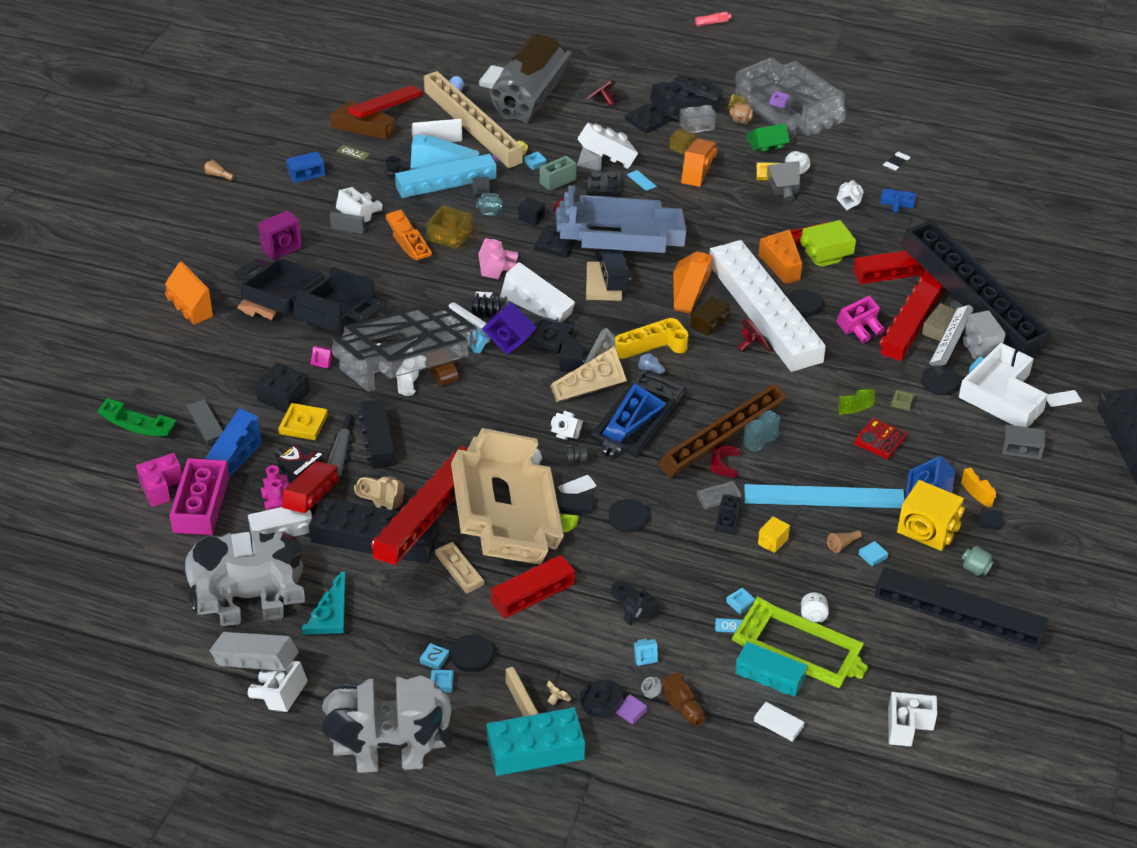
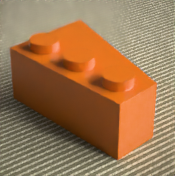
M790 229L761 238L759 256L786 285L800 280L802 261Z

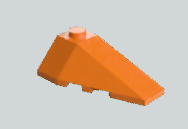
M694 252L678 262L673 271L674 310L691 314L712 272L713 255Z

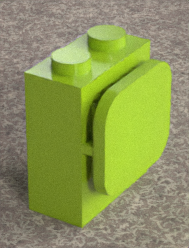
M841 220L803 229L801 244L805 247V251L812 261L818 266L839 263L842 261L843 256L854 254L856 240Z

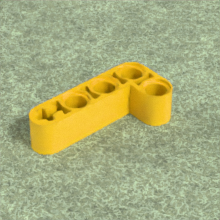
M674 318L643 326L615 337V349L618 358L622 359L664 345H668L676 353H684L688 348V332Z

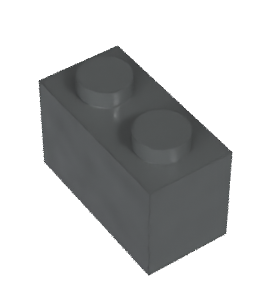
M1013 425L1005 426L1002 439V454L1034 459L1042 458L1045 446V430Z

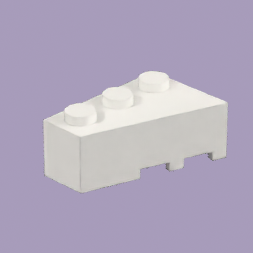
M587 123L578 137L584 148L600 156L605 154L611 157L610 160L612 162L618 160L627 169L638 154L624 133H616L612 129L602 128L598 124Z

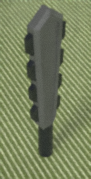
M346 414L342 429L338 434H335V442L331 444V452L327 455L328 462H325L326 464L338 466L337 474H339V477L346 470V464L344 463L348 460L349 443L352 442V436L349 431L353 420L351 414Z

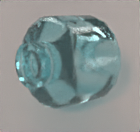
M483 193L480 198H477L476 207L479 208L480 213L483 215H497L502 209V199L497 194Z

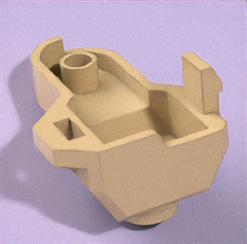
M363 477L354 486L355 493L359 497L372 500L378 508L387 507L389 510H396L403 502L404 484L394 477H381L380 479Z

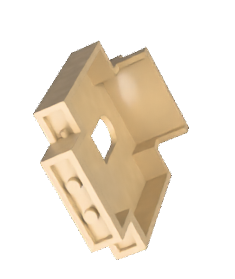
M482 428L478 437H473L468 450H457L451 462L461 533L480 536L483 555L541 565L548 552V548L556 550L564 537L551 469L547 466L532 464L531 457L538 446L536 438ZM492 478H501L507 482L512 505L495 502Z

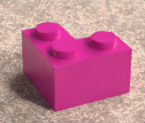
M172 453L136 465L139 482L150 506L154 507L169 502L168 487L179 484L182 478L181 467L175 454Z

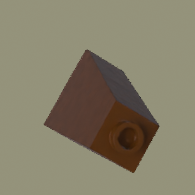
M349 100L330 114L331 128L381 139H387L396 132L395 118L381 112L363 118L348 113L349 107L360 104L353 100Z

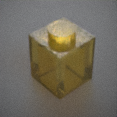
M679 128L670 136V150L685 155L686 150L695 142V135Z

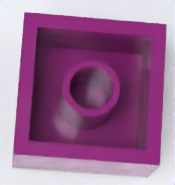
M288 210L258 223L261 249L272 261L302 248L299 220Z

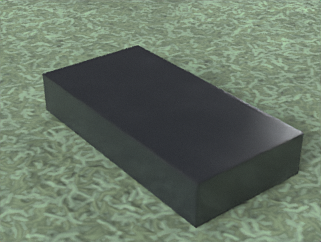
M555 492L559 512L592 514L594 495Z

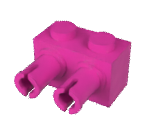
M870 295L841 309L836 321L846 335L854 332L862 343L871 339V335L863 326L868 325L876 336L883 334L886 330L877 320L880 307Z
M275 465L267 467V478L263 479L264 487L261 488L262 499H267L264 502L266 511L282 507L283 491L289 485L287 474L279 476V468Z

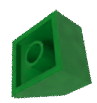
M786 123L757 128L746 134V139L754 151L766 152L775 147V150L785 148V145L790 142Z

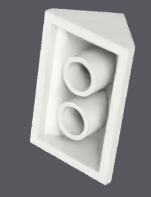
M461 119L413 123L412 136H433L448 142L462 141Z

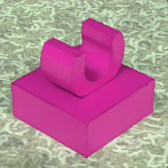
M313 346L311 365L330 368L333 349Z

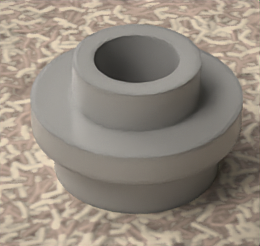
M648 677L643 681L641 690L647 698L652 699L661 692L662 682L657 677Z

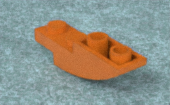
M402 209L386 214V220L393 230L394 238L411 258L417 261L432 256L431 250L419 231L413 229Z

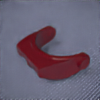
M729 445L713 449L710 470L719 475L736 478L738 475L737 470L726 466L721 459L726 456L740 455V449Z

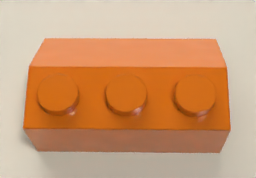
M179 262L165 283L167 290L165 295L169 301L174 303L176 309L180 310L184 317L195 325L213 317L209 289L183 262Z

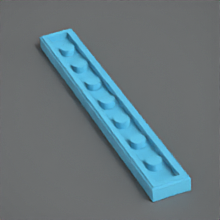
M745 484L744 486L745 503L902 508V504L905 501L903 489Z

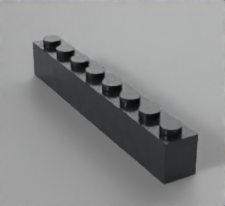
M884 567L874 596L875 598L1036 650L1040 648L1049 619L888 567Z

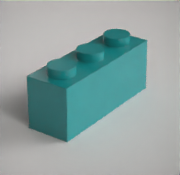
M747 642L737 658L735 673L761 683L764 686L781 691L784 694L796 697L806 678L807 665Z

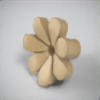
M548 681L547 685L552 693L547 700L549 703L555 705L559 699H564L568 702L571 700L568 693L563 690L560 691L555 684Z

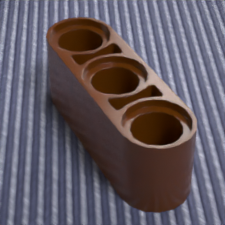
M443 347L422 352V356L426 357L425 363L439 386L459 380L458 372Z

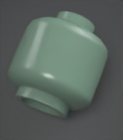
M979 546L973 547L972 550L967 548L961 558L965 560L963 568L977 577L982 574L986 575L994 563L992 555Z

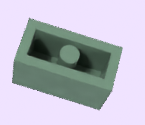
M568 156L540 167V184L549 191L576 180V163Z

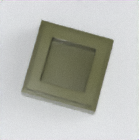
M896 390L891 406L910 411L914 394Z

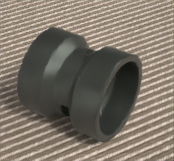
M579 444L578 447L566 445L567 464H574L577 461L587 463L586 444Z

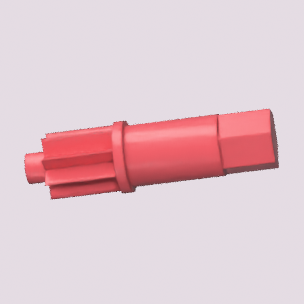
M724 12L695 18V23L697 27L714 23L718 24L729 21L728 19L731 18V14Z

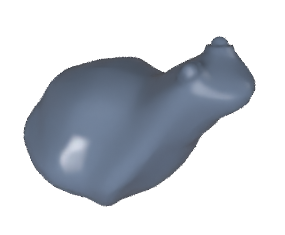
M645 354L640 357L639 369L657 374L665 372V368L659 363L657 357H654L652 354Z

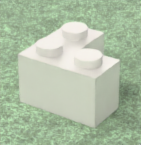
M891 692L888 707L889 744L912 746L915 729L934 730L937 717V696Z

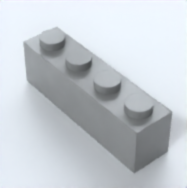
M223 632L209 650L219 666L281 671L287 670L299 652L290 636Z

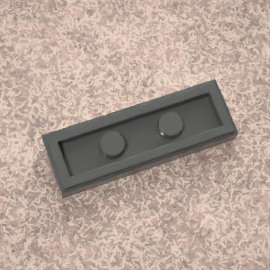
M205 399L186 405L187 411L206 444L216 443L223 430Z

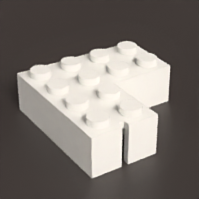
M1000 343L962 380L959 398L1014 426L1029 427L1034 419L1036 420L1044 411L1048 394L1023 382L1030 375L1033 358L1018 351L1014 367H1012L1015 349Z

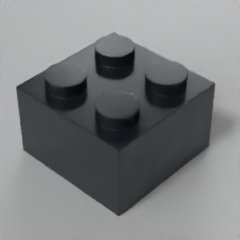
M278 362L255 384L257 401L285 413L291 403L298 404L310 392L308 374Z

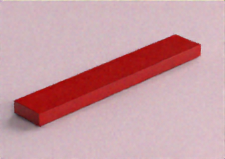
M410 85L351 106L348 113L363 118L420 97L423 90Z

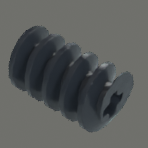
M477 293L472 301L471 314L474 315L476 312L477 316H481L483 313L485 317L491 314V317H493L509 303L508 298L505 296L504 300L501 301L500 295H498L497 299L494 300L493 295H491L487 299L486 294H484L481 299L479 293Z

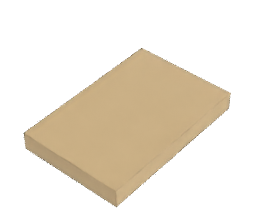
M587 262L586 300L622 301V290H606L600 263Z

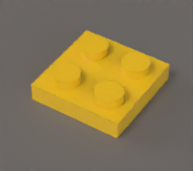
M291 403L278 428L279 434L316 441L328 416V410Z

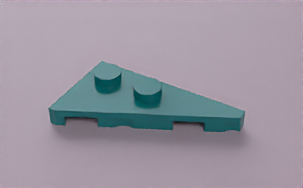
M341 572L336 576L330 591H326L319 601L318 607L311 613L309 622L302 626L303 635L344 633L345 572Z

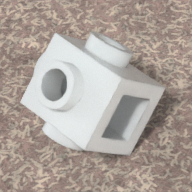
M854 180L849 183L845 182L840 186L836 199L846 210L861 202L864 191Z
M564 411L563 414L557 413L551 421V431L557 433L556 437L565 440L568 437L578 439L583 421L574 418L575 414Z

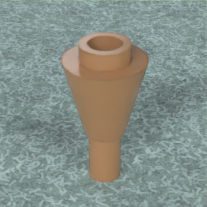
M214 159L206 162L204 166L206 174L224 177L231 181L234 179V175L227 172Z
M859 530L851 533H831L828 535L827 545L833 552L838 553L853 540L861 538L862 534Z

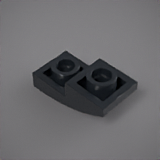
M723 494L715 532L735 535L742 497Z

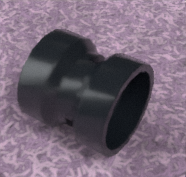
M389 156L385 159L387 177L395 179V173L402 172L400 157Z

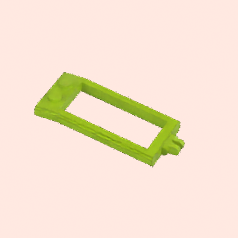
M760 597L756 598L732 637L733 641L743 647L747 642L806 664L807 675L837 688H840L846 676H855L862 679L868 669V666L862 663V659L857 656L864 643L778 608ZM770 617L850 650L838 673L835 674L758 641L757 639Z

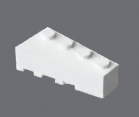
M520 262L506 273L500 297L504 298L507 296L510 302L539 316L563 322L572 314L575 301Z

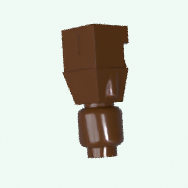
M679 671L662 678L661 693L670 706L680 711L688 723L694 724V726L703 724L705 712L700 704L694 700L689 685L683 681L684 676Z

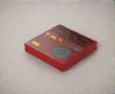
M872 418L856 437L854 444L889 460L906 439L907 433Z

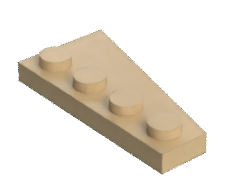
M612 347L573 372L553 382L551 388L556 402H561L622 384L627 380L616 349Z

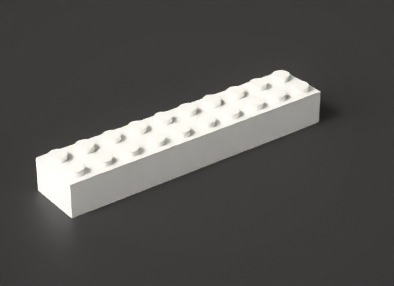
M739 240L710 248V255H713L712 270L788 369L793 372L823 363L826 345L745 244Z

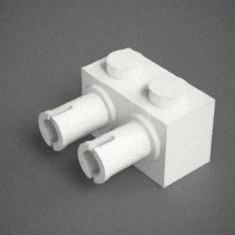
M353 187L339 190L336 208L343 214L364 217V222H368L371 220L372 213L382 210V203L379 201L371 202L370 194H361Z
M292 661L286 671L262 669V672L259 673V681L265 684L264 686L250 685L251 687L248 689L249 698L264 699L268 709L287 712L308 681L302 665L298 661Z

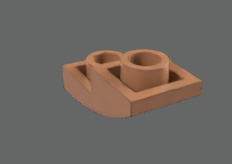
M244 299L238 305V309L252 317L259 313L263 317L272 320L277 314L275 310Z

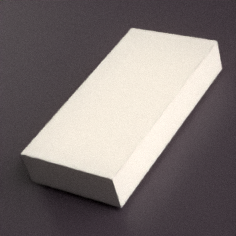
M491 65L480 79L479 86L492 89L504 68Z
M767 702L764 703L754 717L755 722L792 742L804 727L803 721Z

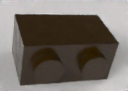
M712 296L691 314L690 328L709 336L717 331L724 322L729 320L730 304Z

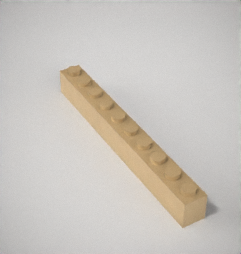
M438 71L424 76L425 93L454 119H461L462 126L508 168L523 163L522 146Z

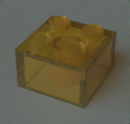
M441 205L426 223L428 241L458 249L473 231L472 213Z

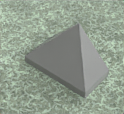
M583 147L577 166L599 171L601 170V156Z

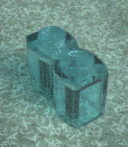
M769 410L762 413L758 419L750 421L745 426L743 445L755 452L762 449L767 442L776 439L779 435L781 417Z

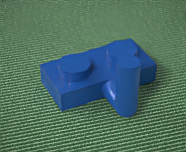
M883 189L880 204L893 205V212L895 213L899 211L900 207L913 209L916 193Z

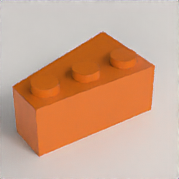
M696 139L686 150L681 183L701 186L713 158L717 155L716 142Z

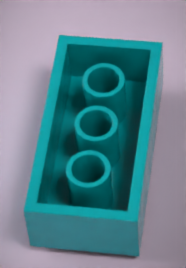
M575 707L487 723V741L496 776L585 759V742Z

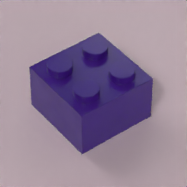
M509 302L483 326L482 330L508 355L522 344L537 327L517 306Z

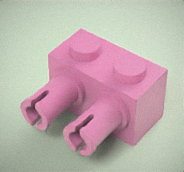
M485 238L478 253L481 274L485 277L499 279L503 270L509 271L518 264V262L516 263L518 254L517 252L504 250L501 241Z

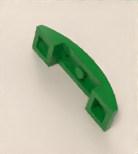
M109 398L98 409V413L110 422L126 430L148 436H167L177 423V420L166 416L158 415L155 419L127 410L124 403Z

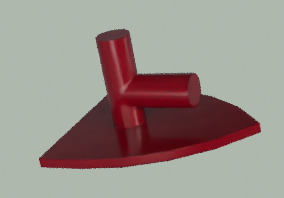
M616 81L608 82L586 99L588 100L602 94L609 107L614 104L612 100L614 93L607 91L616 84Z
M748 318L742 320L744 329L741 333L744 341L737 346L738 349L742 352L755 340L770 352L771 350L754 324Z

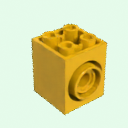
M919 480L902 504L897 532L942 551L946 544L950 545L954 536L953 533H957L961 527L962 521H959L965 510V507H962L964 498Z

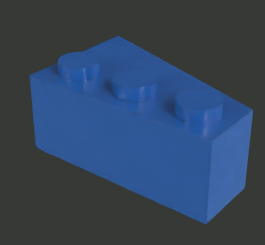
M239 408L206 456V460L227 461L230 477L262 445L258 416Z

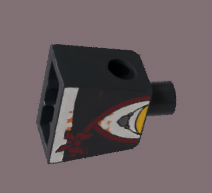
M295 444L289 450L279 448L275 453V457L278 459L279 472L281 475L287 474L290 483L315 461L324 463L323 454L299 444Z

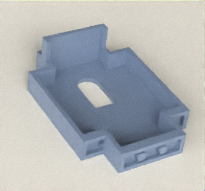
M568 186V192L564 193V201H560V207H556L557 232H560V239L581 241V248L665 253L666 245H685L686 226L682 209L662 208L661 200L580 195L579 201L574 202L575 186ZM588 227H618L621 228V232L592 230Z

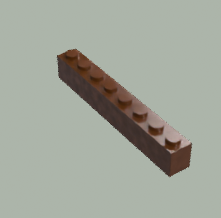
M774 383L665 453L658 463L659 466L671 479L712 452L713 449L723 445L778 409L787 397Z

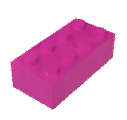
M187 459L170 512L173 533L213 535L230 478L227 461Z

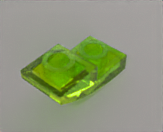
M876 389L857 390L856 395L839 396L838 414H852L874 406Z

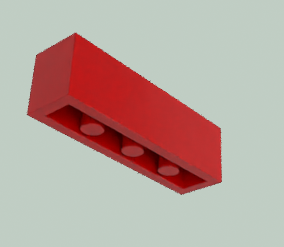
M906 250L855 258L853 273L860 285L925 275L926 270Z
M315 461L284 489L282 508L306 513L330 489L337 485L339 481V474H337L338 466Z
M562 555L550 559L492 588L491 604L506 619L574 585L575 570Z

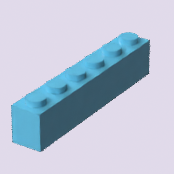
M486 154L395 173L396 188L401 198L471 184L472 178L489 177V180L495 179L496 164L491 155Z

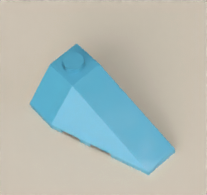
M414 135L411 151V170L479 156V151L433 136Z

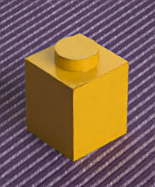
M772 517L759 530L758 544L776 553L788 540L790 525Z

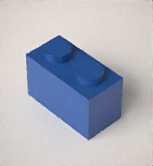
M318 151L286 159L288 173L293 183L325 176L324 161Z

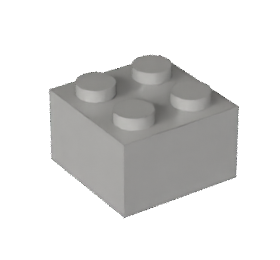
M990 311L969 314L963 344L968 348L975 360L979 357L985 359L1000 343H1004L1006 333Z

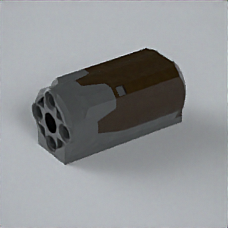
M539 34L531 35L503 69L499 79L490 90L489 94L492 103L500 115L507 120H520L528 124L563 77L572 52L563 48L560 43L551 37Z

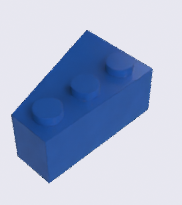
M634 383L602 434L621 443L655 418L665 407L666 403Z

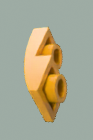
M972 468L964 469L961 481L964 488L981 504L988 508L992 507L994 498H996L994 487H991L988 480L980 481L979 476L974 473Z

